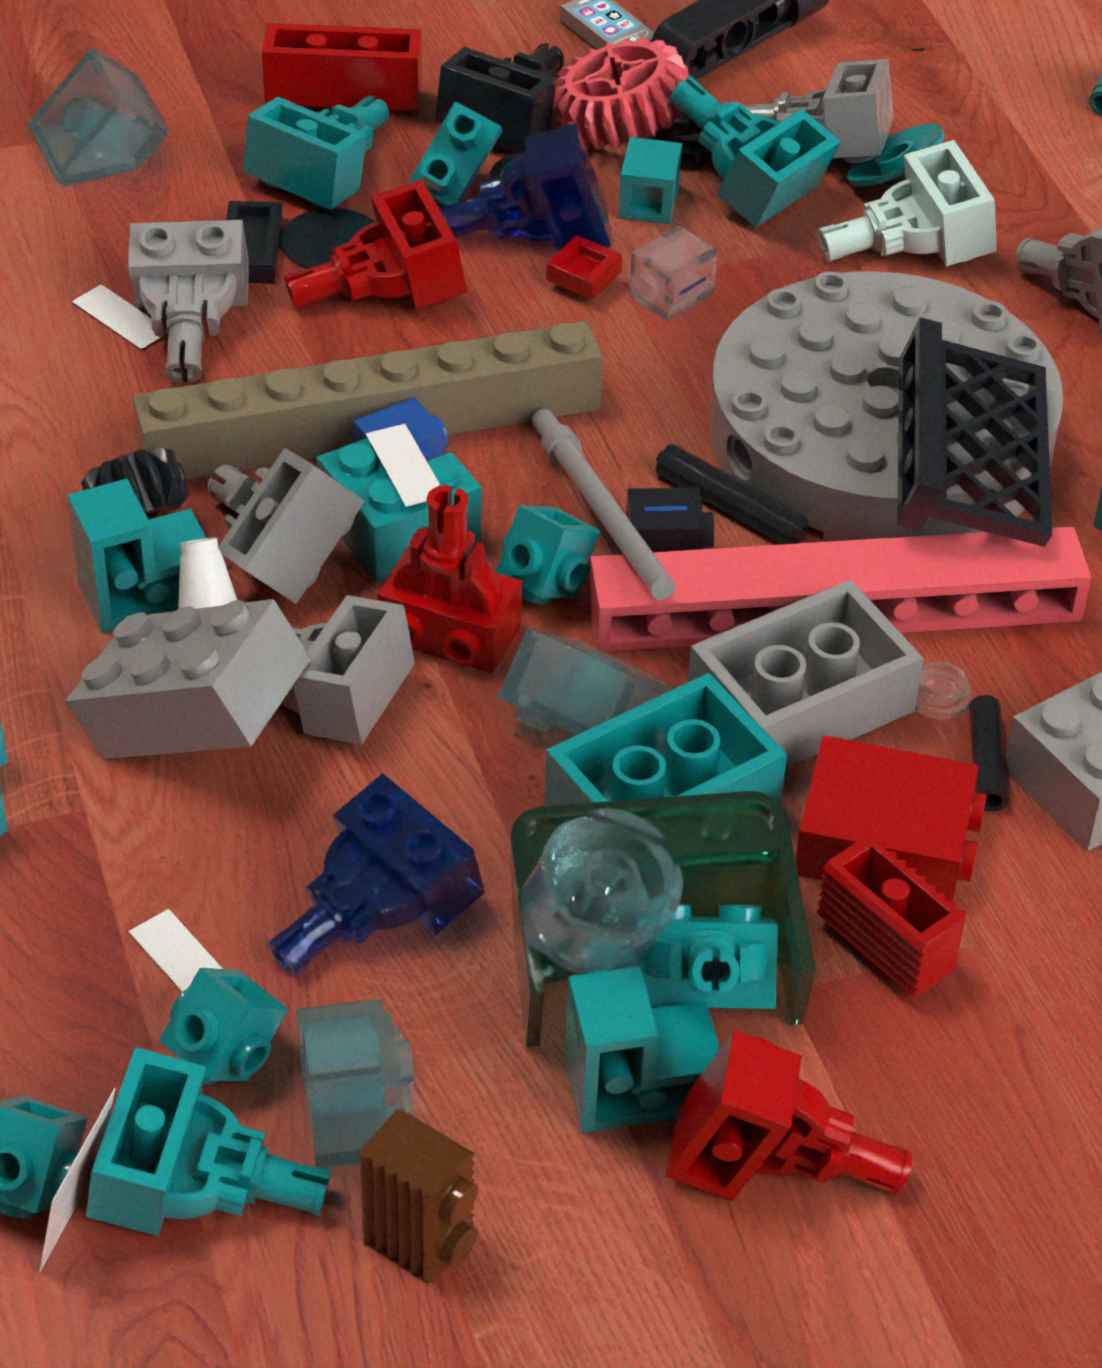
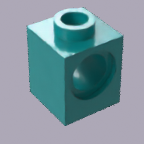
M629 138L620 176L618 218L671 224L680 184L682 143Z

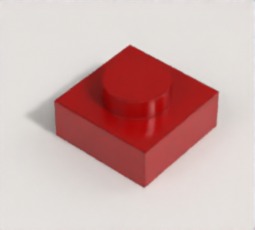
M576 235L547 262L546 280L593 300L622 272L623 254Z

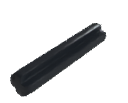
M669 444L663 452H659L656 458L655 471L662 478L680 488L700 487L701 500L780 545L798 544L805 539L809 522L801 514L676 444Z

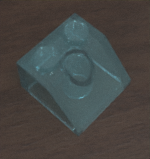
M94 47L88 50L28 122V126L56 181L63 186L137 170L149 155H152L159 149L163 139L170 132L138 74Z
M527 627L497 698L517 707L513 717L518 721L544 732H549L553 724L571 733L570 738L678 686L574 637Z

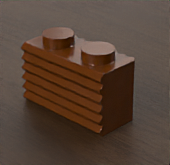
M397 1109L359 1150L364 1245L375 1244L376 1253L386 1251L387 1259H398L400 1268L410 1266L411 1275L422 1274L424 1283L434 1282L448 1265L453 1268L459 1266L472 1250L478 1234L477 1228L473 1226L474 1222L471 1221L474 1216L472 1213L473 1204L478 1194V1186L474 1183L475 1180L472 1179L475 1172L472 1170L475 1163L472 1159L475 1153L403 1109Z

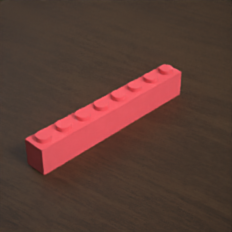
M1057 527L1052 528V536L1045 547L989 532L653 552L675 583L673 594L664 600H658L652 596L624 554L590 556L588 603L597 653L691 647V645L850 579L900 633L1077 622L1083 619L1092 577L1075 528Z

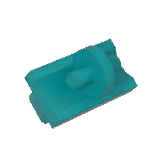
M455 101L407 184L422 179L433 199L455 213L502 133V127Z

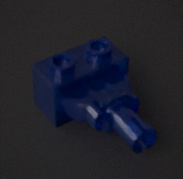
M577 123L526 137V154L518 156L509 162L498 177L480 181V197L453 205L449 204L438 207L455 238L488 229L490 233L494 232L499 240L515 235L533 241L552 240L557 253L576 235L606 248L612 246L608 206Z
M382 773L333 814L339 835L333 840L326 853L323 872L305 887L313 906L285 930H282L278 935L270 939L266 945L281 967L285 966L287 972L296 977L309 962L338 939L342 941L346 939L349 941L354 940L357 944H361L376 930L398 928L416 919L434 935H437L485 893L474 849Z

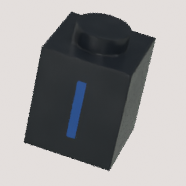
M700 487L627 488L626 516L652 552L713 548L714 516L713 512H703Z

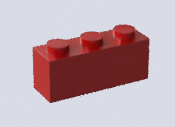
M267 23L262 48L265 104L276 97H280L299 106L334 107L340 104L351 108L364 97L374 96V101L381 99L387 104L389 112L419 111L422 84L421 29Z

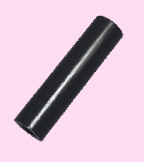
M981 695L973 698L969 703L973 764L979 765L975 792L987 794L984 811H998L1008 804L1001 705L997 698L990 695Z

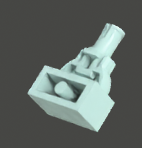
M955 140L905 154L904 181L889 188L881 199L865 203L863 205L862 217L818 229L820 248L828 262L871 248L873 252H878L880 256H887L901 251L913 254L937 252L947 267L997 251L995 199Z

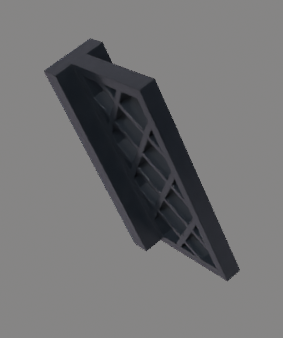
M919 317L899 358L897 526L921 531L928 517L1045 547L1052 536L1046 367L942 340V323ZM946 363L963 367L973 378L962 382L946 366ZM1006 378L1028 384L1029 392L1019 397L1002 379ZM985 388L1001 406L991 410L974 392ZM957 401L974 418L963 423L946 405ZM1014 416L1030 434L1020 438L1002 420ZM986 429L1003 447L992 452L975 433ZM958 442L975 460L963 465L946 447ZM1015 457L1031 473V476L1021 480L1004 461ZM987 471L1004 489L992 494L975 475ZM958 485L976 503L969 505L947 499V489ZM1015 499L1033 516V521L1016 517L1004 504Z

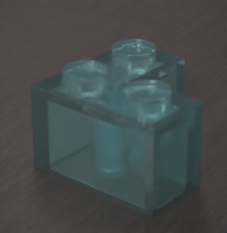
M382 999L296 1009L299 1057L315 1166L328 1168L360 1163L359 1150L397 1109H403L414 1116L410 1084L414 1083V1071L409 1039L402 1040L399 1025L393 1026L391 1011L384 1012Z

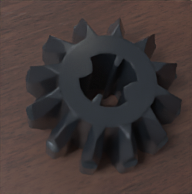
M157 446L146 450L139 449L133 453L120 455L113 460L102 462L101 466L90 469L81 482L83 490L128 479L148 520L167 515L168 512L179 509L189 496L185 481H187L181 463H177L173 450Z

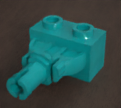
M692 76L687 77L686 81H681L669 98V103L683 112L703 129L698 142L711 152L714 167L724 179L717 195L756 228L819 186L841 142L803 109H800L782 122H778L763 115L752 114L736 101L722 104Z
M366 96L351 108L338 104L332 107V112L326 108L320 113H316L276 97L250 113L247 117L243 172L263 180L266 185L272 188L284 189L303 197L314 206L332 210L360 190L364 155L372 147L373 131L383 127L388 122L389 109L387 104L381 99L374 101V96Z
M650 903L649 915H633L632 967L640 966L651 1006H659L666 1003L687 1004L706 1001L708 1007L776 1009L778 923L772 918H761V906L719 905V917L691 916L690 904Z
M135 1047L91 1171L86 1217L159 1236L164 1217L191 1219L204 1216L215 1210L242 1216L246 1203L254 1204L255 1198L292 1207L319 1217L332 1170L312 1165L308 1166L282 1159L280 1156L268 1154V1147L263 1146L266 1132L241 1126L237 1118L227 1107L217 1100L202 1094L207 1066Z

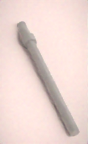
M538 410L532 417V425L541 436V447L550 461L557 466L563 467L652 596L658 600L670 597L675 590L674 581L581 453L582 446L580 440L570 427L560 424L550 410Z

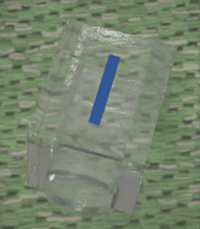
M679 225L631 253L629 296L667 322L714 294L718 250Z

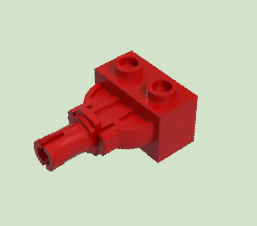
M422 179L371 196L376 222L358 231L349 243L332 248L330 262L284 276L289 296L296 310L340 293L344 298L349 297L350 301H356L368 296L396 298L408 295L417 310L431 304L442 303L449 298L468 292L457 240Z
M439 485L429 491L426 498L428 528L422 527L417 529V532L412 535L410 547L406 548L377 594V600L404 605L412 649L493 674L521 626L522 580L495 573L485 562L484 544L477 543L471 552V547L475 542V534L467 531L468 495L464 490L457 488L454 493V506L452 507V486Z
M733 1030L678 1105L665 1177L730 1201L736 1198L755 1173L768 1175L796 1173L821 1183H825L829 1177L836 1178L839 1174H843L870 1184L888 1194L896 1195L899 1192V1188L902 1189L908 1179L912 1165V1153L909 1150L888 1145L853 1132V1114L831 1107L825 1096L818 1089L799 1079L802 1055L775 1046L764 1038L749 1036Z

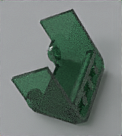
M757 791L541 806L525 811L515 820L510 838L514 954L526 1047L540 1046L545 994L544 983L565 980L568 976H572L581 965L584 951L582 931L633 928V915H649L650 903L690 904L691 916L719 917V905L761 906V918H772L778 923L777 964L789 1025L803 1024L816 968L788 819L784 808L776 799Z

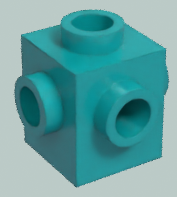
M518 505L511 528L503 539L502 554L495 573L522 580V598L534 603L549 604L551 598H577L580 587L585 583L589 575L590 556H592L601 530L557 507Z
M199 968L190 986L175 1000L171 1008V1019L158 1041L181 1060L207 1066L204 1084L214 1085L216 1081H248L250 1076L257 1072L266 1062L271 1051L270 1041L289 1009L240 970Z
M24 1095L0 1101L1 1213L18 1218H34L37 1213L51 1208L53 1198L80 1151L88 1121L87 1116Z

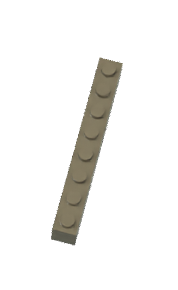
M587 321L562 323L556 326L521 332H507L496 336L466 341H451L441 345L417 349L391 351L386 354L349 360H335L330 363L294 369H279L269 373L233 379H219L214 382L190 386L163 388L153 392L132 395L138 450H146L154 446L173 450L177 463H181L188 480L217 475L214 471L222 465L234 466L239 471L271 466L284 448L304 460L316 458L322 454L354 443L353 420L414 397L431 416H437L442 421L448 435L530 422L533 415L540 409L550 410L555 417L601 409L603 355Z

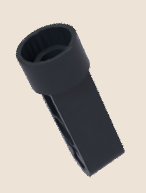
M698 0L662 21L655 30L651 42L664 40L666 46L676 47L678 55L682 56L684 65H687L689 76L699 79L784 29L790 28L824 9L829 0Z

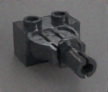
M542 43L530 55L522 52L515 54L513 63H511L512 58L506 57L502 60L463 47L441 65L434 122L442 124L456 101L502 127L503 131L496 143L503 150L514 153L531 151L550 132L557 83L555 74L564 65L562 51L555 45L549 49L548 43Z

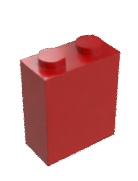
M823 735L800 825L793 875L823 880L821 877L825 871L822 868L828 860L864 836L877 835V843L887 844L886 851L896 852V859L906 860V867L916 868V876H926V884L935 885L936 892L945 893L946 901H953L957 880L970 882L978 842L967 841L965 836L966 830L980 833L987 794L974 792L979 765Z

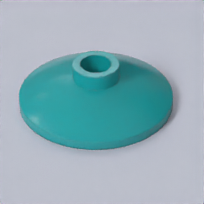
M935 123L921 124L900 131L887 138L881 155L875 156L866 162L852 163L847 171V178L853 186L858 187L875 186L887 182H892L894 186L905 180L904 155L941 144L945 133L942 127Z

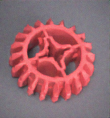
M642 37L636 42H630L628 38L617 44L607 42L605 47L598 50L590 48L588 55L584 57H575L572 59V66L564 67L559 71L560 78L557 79L553 110L556 120L559 121L561 129L565 131L567 138L576 140L579 146L592 144L595 149H601L605 145H612L614 149H618L621 144L628 143L630 137L644 138L647 136L654 138L657 130L671 128L672 120L679 119L684 115L683 112H680L669 103V98L676 86L681 81H686L687 77H690L687 65H684L682 56L678 55L676 47L666 46L664 40H655L650 43L647 37Z

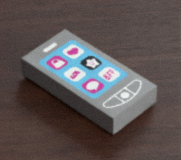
M573 0L560 5V21L597 50L605 47L607 42L617 44L621 43L625 38H628L630 42H636L642 37H647L651 43L654 31L613 0Z

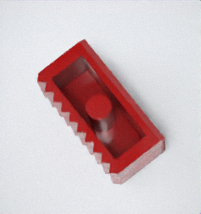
M866 835L828 860L822 868L825 871L821 877L824 881L820 885L822 891L818 896L821 899L817 903L820 908L816 913L909 995L918 997L955 970L966 912L965 910L956 909L955 901H946L945 893L936 892L935 885L926 884V876H916V868L906 867V860L896 859V852L886 851L887 844L877 843V835Z

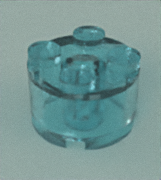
M603 808L592 810L587 816L576 818L570 822L567 820L558 826L546 842L523 886L521 908L525 922L523 931L526 940L533 948L542 951L555 963L580 974H588L591 971L630 968L635 965L651 949L673 918L681 901L683 875L678 861L674 865L670 854L664 847L667 840L648 821L635 814L618 809Z

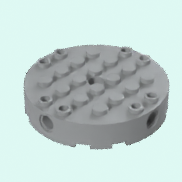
M876 271L823 272L817 277L771 291L768 295L745 309L723 334L713 362L709 409L710 444L715 459L722 471L804 516L809 522L808 527L823 532L822 541L825 542L985 532L928 517L921 531L897 526L899 358L919 317L942 323V340L1046 367L1050 468L1063 407L1061 378L1051 354L1042 341L1029 327L1008 312L1005 306L998 302L990 301L952 284L916 275ZM946 363V366L962 382L973 378L963 367ZM1006 378L1002 379L1019 397L1029 392L1028 384ZM985 388L974 392L991 410L1001 406ZM957 401L946 405L963 423L974 418ZM1014 416L1002 420L1020 438L1030 434ZM986 429L975 433L992 452L1003 447ZM958 442L946 447L963 465L975 460ZM1015 457L1004 461L1021 480L1031 476V473ZM987 471L975 475L992 494L1004 489ZM958 485L947 489V499L969 505L976 503ZM1015 499L1004 504L1016 517L1025 510Z

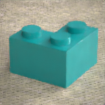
M365 438L317 456L316 462L317 468L365 501L355 515L352 527L341 539L377 582L390 575L406 548L410 547L412 535L417 532V529L422 527L428 528V507L426 502L405 506L369 439ZM452 452L427 461L439 484L452 486V507L454 506V493L457 488L467 493V531L475 534L474 543L481 541L482 487Z
M128 479L68 494L78 584L101 633L114 630L122 620L135 613L143 612L149 615L178 610L180 543L206 538L191 508L148 520Z
M640 966L616 970L597 969L588 974L568 976L564 1065L581 1133L676 1119L678 1105L720 1049L707 1002L701 1001L687 1004L666 1003L651 1009Z

